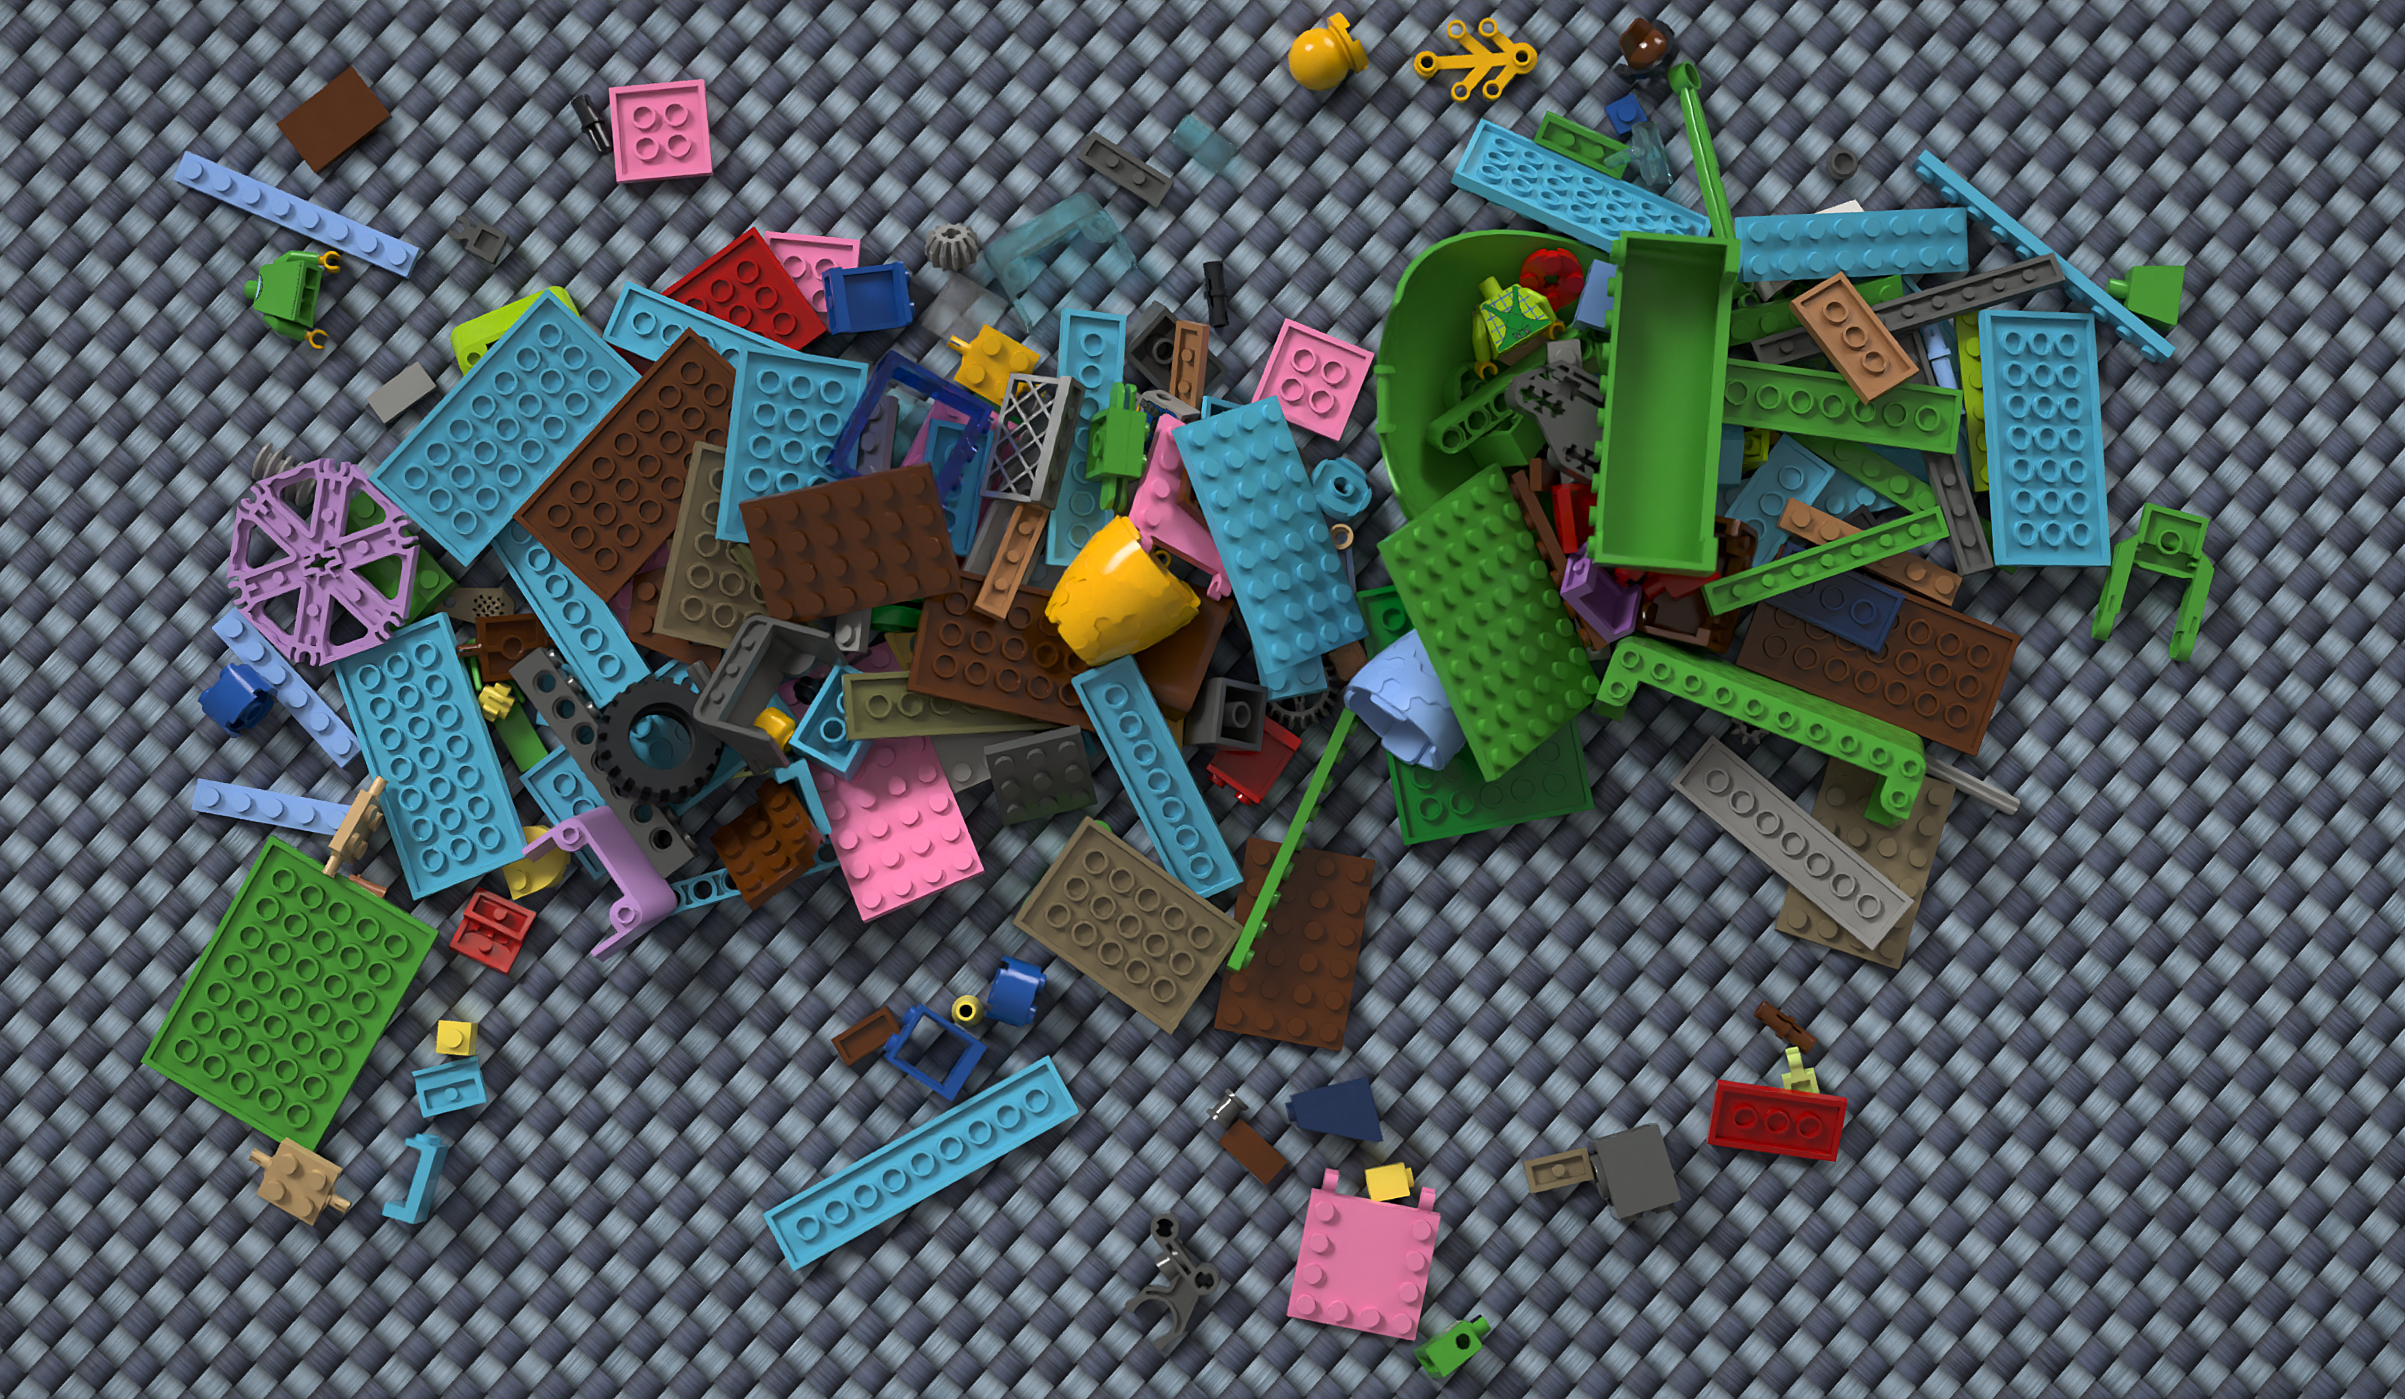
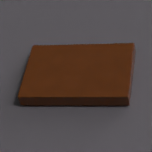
M351 66L276 125L313 172L319 175L389 121L392 116Z

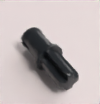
M585 94L584 98L583 95H580L573 99L571 105L582 124L581 131L585 134L587 133L596 153L601 157L612 153L614 146L603 126L605 120L599 117L589 94Z

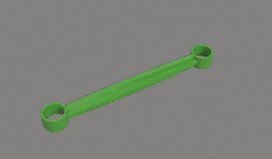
M1686 60L1669 69L1667 72L1668 80L1673 91L1680 98L1692 156L1714 237L1736 239L1724 183L1721 181L1719 164L1697 90L1701 88L1700 77L1694 65ZM1736 276L1733 282L1732 299L1752 292L1754 283H1738Z

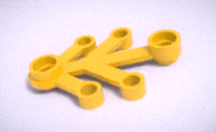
M1485 18L1479 24V35L1483 39H1490L1504 52L1491 53L1466 31V26L1462 21L1453 20L1447 27L1446 33L1448 38L1452 41H1458L1473 55L1437 57L1433 52L1423 51L1416 56L1413 69L1418 77L1430 79L1436 75L1438 70L1474 68L1462 82L1455 83L1451 90L1453 101L1464 103L1468 100L1472 89L1492 67L1506 66L1495 80L1487 81L1482 90L1483 97L1486 100L1496 101L1501 96L1502 89L1516 74L1524 75L1534 69L1537 63V53L1527 43L1514 44L1498 30V25L1494 19ZM1490 24L1494 31L1492 33H1485L1482 30V26ZM1453 26H1459L1462 29V33L1454 35L1450 29ZM1519 53L1525 54L1527 61L1523 63L1518 62L1516 55ZM1423 59H1430L1433 65L1430 68H1424L1421 65V61ZM1489 86H1494L1497 88L1498 93L1492 96L1487 93L1486 89ZM1457 88L1465 89L1466 96H1456L1455 90Z

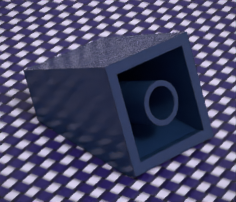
M1366 1076L1290 1094V1102L1285 1103L1289 1122L1296 1121V1125L1299 1128L1372 1142L1383 1141L1369 1080Z

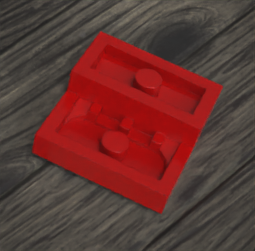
M478 886L463 913L464 918L449 944V950L508 977L532 928L537 913Z

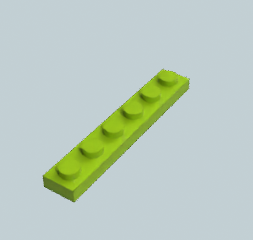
M1981 310L1953 318L1961 390H1964L1962 402L1966 411L1964 420L1973 493L1989 492L1978 312Z

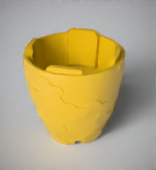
M1117 515L1101 531L1099 530L1092 536L1064 572L1045 609V614L1051 623L1057 622L1060 625L1057 630L1081 659L1087 660L1086 663L1091 667L1105 664L1114 659L1146 649L1175 633L1199 613L1197 607L1201 601L1193 589L1186 582H1180L1170 573L1154 553V543H1152L1149 553L1146 554L1138 544L1142 540L1141 534L1128 516L1122 518L1120 515Z

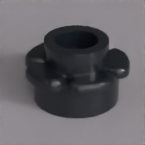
M809 676L801 677L793 686L795 698L805 705H811L822 688L820 682Z

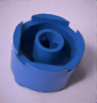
M230 663L221 671L219 675L221 679L213 687L207 688L200 695L198 702L202 705V711L230 737L238 738L243 735L239 730L245 726L251 730L267 715L275 703L270 699L271 695L277 696L278 691L250 665L241 664L236 666L234 663Z
M1004 954L1001 960L1007 962L1005 969L999 967L997 969L987 1003L993 1004L991 1012L985 1010L984 1017L1022 1028L1024 1023L1030 1025L1032 1023L1037 1007L1032 1005L1035 992L1041 994L1047 975L1041 973V966Z

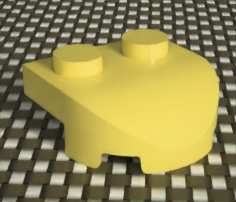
M546 825L522 827L528 845L550 830ZM557 846L535 862L525 858L502 867L513 900L521 899L559 884L564 879L563 874L566 865L570 863V852L564 851Z

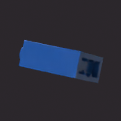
M921 1002L916 1007L911 1005L901 1020L905 1025L899 1034L893 1033L884 1045L883 1049L887 1051L884 1057L952 1102L987 1049V1046ZM923 1015L968 1043V1046L943 1084L898 1056V1053Z

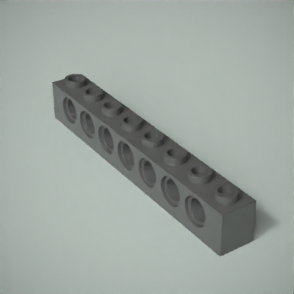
M544 647L537 648L508 671L663 879L671 878L700 856L696 849L699 847L697 840L689 831L683 832L677 824L680 819L670 805L655 807V803L648 802L647 805L652 808L653 816L649 822H644L639 816V810L642 805L636 804L638 799L632 796L626 799L619 794V787L616 785L610 786L606 781L608 775L605 771L600 770L598 765L599 754L595 751L596 733L601 721L599 718L602 717L601 711L592 701L587 703L580 693L583 691L581 684L573 675L567 676L561 668L564 662L555 650H548ZM548 674L553 675L556 680V686L551 692H547L543 687V680ZM567 700L572 701L575 705V713L571 718L565 717L562 712V706ZM586 726H590L595 733L594 740L590 744H586L581 737L582 730ZM663 830H667L672 835V844L668 848L662 847L658 841L659 834Z

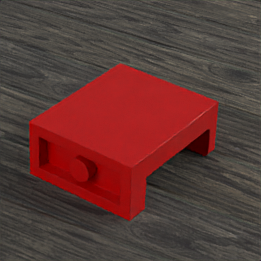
M1579 481L1551 485L1557 541L1565 554L1578 552L1577 546L1587 542L1589 536H1594L1595 526H1589L1590 506H1596L1597 493H1591L1592 485H1586Z
M1265 715L1261 752L1218 750L1205 771L1210 773L1207 779L1222 789L1227 785L1235 790L1236 794L1234 797L1246 806L1250 807L1252 803L1259 806L1303 740Z

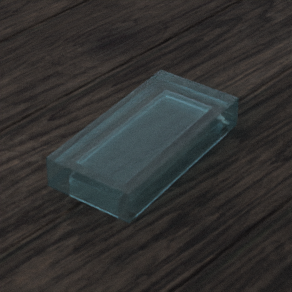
M1187 113L1168 138L1170 143L1219 177H1221L1239 150Z

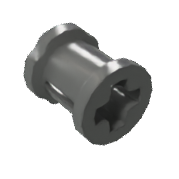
M1229 1088L1224 1091L1225 1096L1213 1109L1208 1108L1206 1111L1226 1131L1230 1129L1229 1124L1242 1110L1246 1111L1249 1108Z

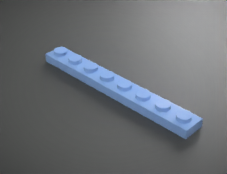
M185 151L173 177V180L179 184L406 279L410 278L422 251L420 248L188 151Z

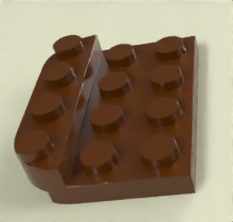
M772 777L765 780L761 787L755 790L760 799L757 803L747 807L741 815L727 825L720 827L710 837L745 902L753 911L811 869L816 863L812 859L819 845L825 844L824 836L802 805L803 802L788 784L784 782L778 783Z

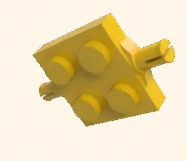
M985 323L978 336L969 344L952 334L950 340L961 346L959 347L950 341L946 345L963 355L961 366L953 380L1001 407L1010 372L1032 375L1033 368L1041 356ZM1018 383L1016 397L1023 393L1024 390L1029 393L1032 391L1028 383Z

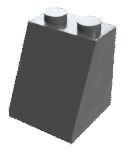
M1227 678L1202 680L1193 705L1187 713L1183 745L1204 750L1261 752L1268 687Z

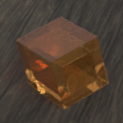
M1358 640L1341 646L1327 654V659L1330 664H1333V671L1339 676L1341 685L1351 681L1369 663Z

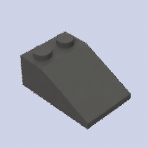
M1154 300L1126 330L1124 360L1156 390H1164L1169 393L1176 321H1179V319L1166 306ZM1209 349L1203 396H1207L1230 371Z

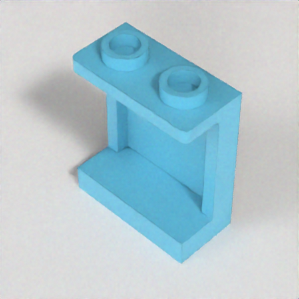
M795 754L787 757L790 762L788 769L770 764L768 769L770 775L778 783L793 778L800 800L803 802L802 805L817 829L824 836V839L827 840L825 835L832 833V829L806 760Z
M417 1133L416 1137L406 1138L404 1145L420 1149L422 1154L407 1202L399 1199L385 1202L382 1215L411 1224L426 1221L449 1149L448 1145L441 1144V1137L429 1133Z

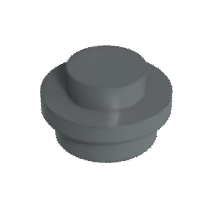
M1836 149L1828 156L1826 169L1834 179L1848 180L1857 172L1858 159L1848 149Z

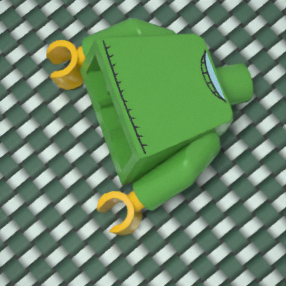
M291 250L275 259L272 264L263 265L259 270L258 281L249 280L245 284V296L248 299L254 300V310L263 313L264 321L277 334L300 342L307 340L314 348L319 350L325 349V347L314 343V337L317 334L329 337L328 334L319 329L310 332L307 330V327L313 328L323 270L318 265L324 266L328 273L336 274L340 272V267L329 266L327 262L330 259H341V257L335 251H328L324 256H319L316 252Z

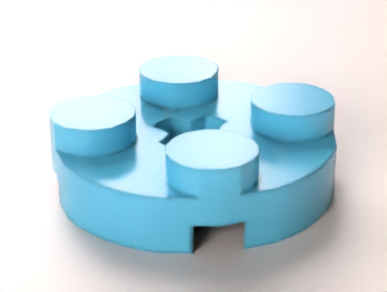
M1338 457L1336 460L1327 461L1328 459H1325L1317 465L1309 477L1314 495L1321 511L1340 522H1348L1351 518L1358 516L1370 503L1372 491L1371 487L1368 489L1365 482L1367 476L1357 464L1348 459ZM1341 484L1343 486L1342 491L1345 494L1340 493L1335 486Z

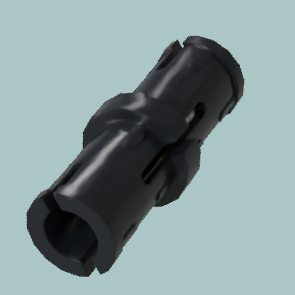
M1210 261L1203 263L1206 287L1203 295L1204 300H1207L1209 325L1212 328L1229 326L1226 298L1229 297L1228 289H1225L1223 262Z

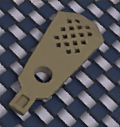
M456 588L449 595L453 596L456 600L454 607L447 608L445 601H442L434 609V612L437 614L447 612L449 617L476 624L475 617H478V614H480L479 617H486L487 615L500 616L502 612L504 613L503 615L514 614L516 603L504 588Z

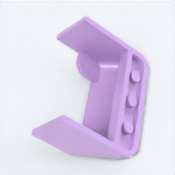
M599 806L566 819L521 850L524 856L532 862L537 861L557 846L567 852H576L589 844L625 895L615 902L610 909V921L617 930V933L590 951L601 962L606 961L670 916L677 907L675 892L668 882L660 876L609 806Z

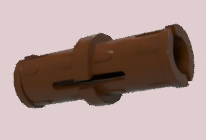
M1766 999L1759 1004L1753 1013L1755 1018H1758L1775 1031L1774 1035L1779 1039L1784 1038L1795 1047L1798 1046L1804 1055L1812 1049L1817 1041L1815 1036L1795 1022L1796 1019L1793 1016H1786Z

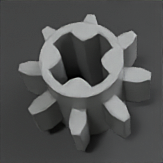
M1733 717L1730 718V721L1736 724L1735 730L1730 735L1738 734L1741 737L1740 745L1742 746L1748 739H1752L1753 744L1758 745L1760 744L1758 735H1768L1770 733L1756 727V730L1748 734L1746 732L1747 727L1743 725V721Z

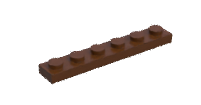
M1521 470L1508 477L1510 482L1508 485L1516 502L1519 501L1524 511L1522 517L1529 532L1533 530L1538 542L1535 543L1541 559L1543 561L1548 560L1553 570L1549 572L1550 579L1554 587L1559 590L1562 588L1568 561L1534 491L1530 490V483L1524 471ZM1564 601L1563 605L1571 619L1576 618L1581 628L1577 633L1585 648L1590 647L1592 652L1608 646V643L1567 601Z

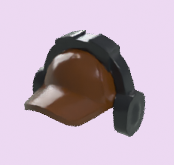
M1636 18L1621 35L1618 42L1628 65L1619 63L1613 70L1621 80L1631 85L1636 80L1657 78L1666 74L1671 69L1673 61L1676 60L1680 51L1677 40L1674 38V31L1661 20L1655 19L1650 24L1643 18Z

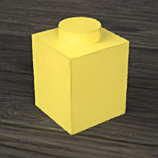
M439 1020L436 1053L475 1056L478 1023Z
M1403 1162L1364 1169L1369 1198L1373 1201L1379 1202L1409 1196V1188L1414 1187L1411 1168L1405 1169Z

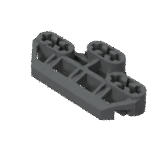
M1563 359L1514 376L1504 395L1507 406L1539 425L1549 445L1547 452L1548 462L1554 469L1583 484L1592 485L1594 469L1599 474L1600 461L1594 460L1595 441H1602L1603 429L1597 428L1598 408H1604L1605 395H1599L1600 379ZM1549 372L1551 377L1558 380L1555 385L1538 375ZM1577 387L1579 392L1596 400L1597 403L1593 405L1578 396L1574 397L1573 401L1569 398L1574 388ZM1520 390H1525L1524 396L1530 400L1523 402V395L1519 393ZM1553 405L1552 411L1555 413V416L1551 417L1552 411L1545 406ZM1563 449H1567L1566 454L1573 459L1565 461L1566 455L1562 452ZM1594 463H1595L1594 469L1591 468V467H1589V466H1587V465H1589V464H1594Z

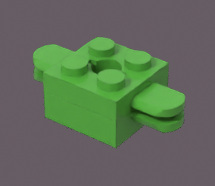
M1114 382L1110 390L1109 408L1090 416L1084 480L1102 483L1101 510L1110 511L1112 508L1114 512L1122 513L1126 507L1128 482L1140 478L1146 469L1147 457L1143 454L1144 442L1147 441L1150 425L1146 422V412L1135 411L1137 387L1133 384H1126L1124 387L1123 383Z

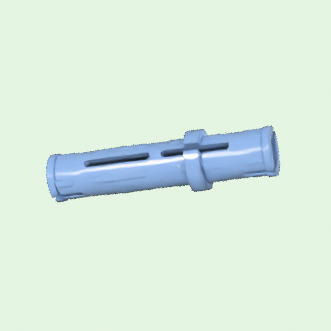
M1940 322L1931 324L1934 336H1931L1928 325L1920 327L1928 352L1926 354L1927 359L1931 362L1937 387L1958 389L1949 359L1951 351L1950 348H1946ZM1963 404L1961 408V415L1966 414Z

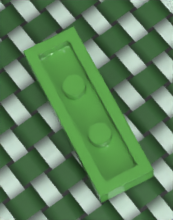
M1548 110L1533 141L1621 180L1634 151L1632 147Z

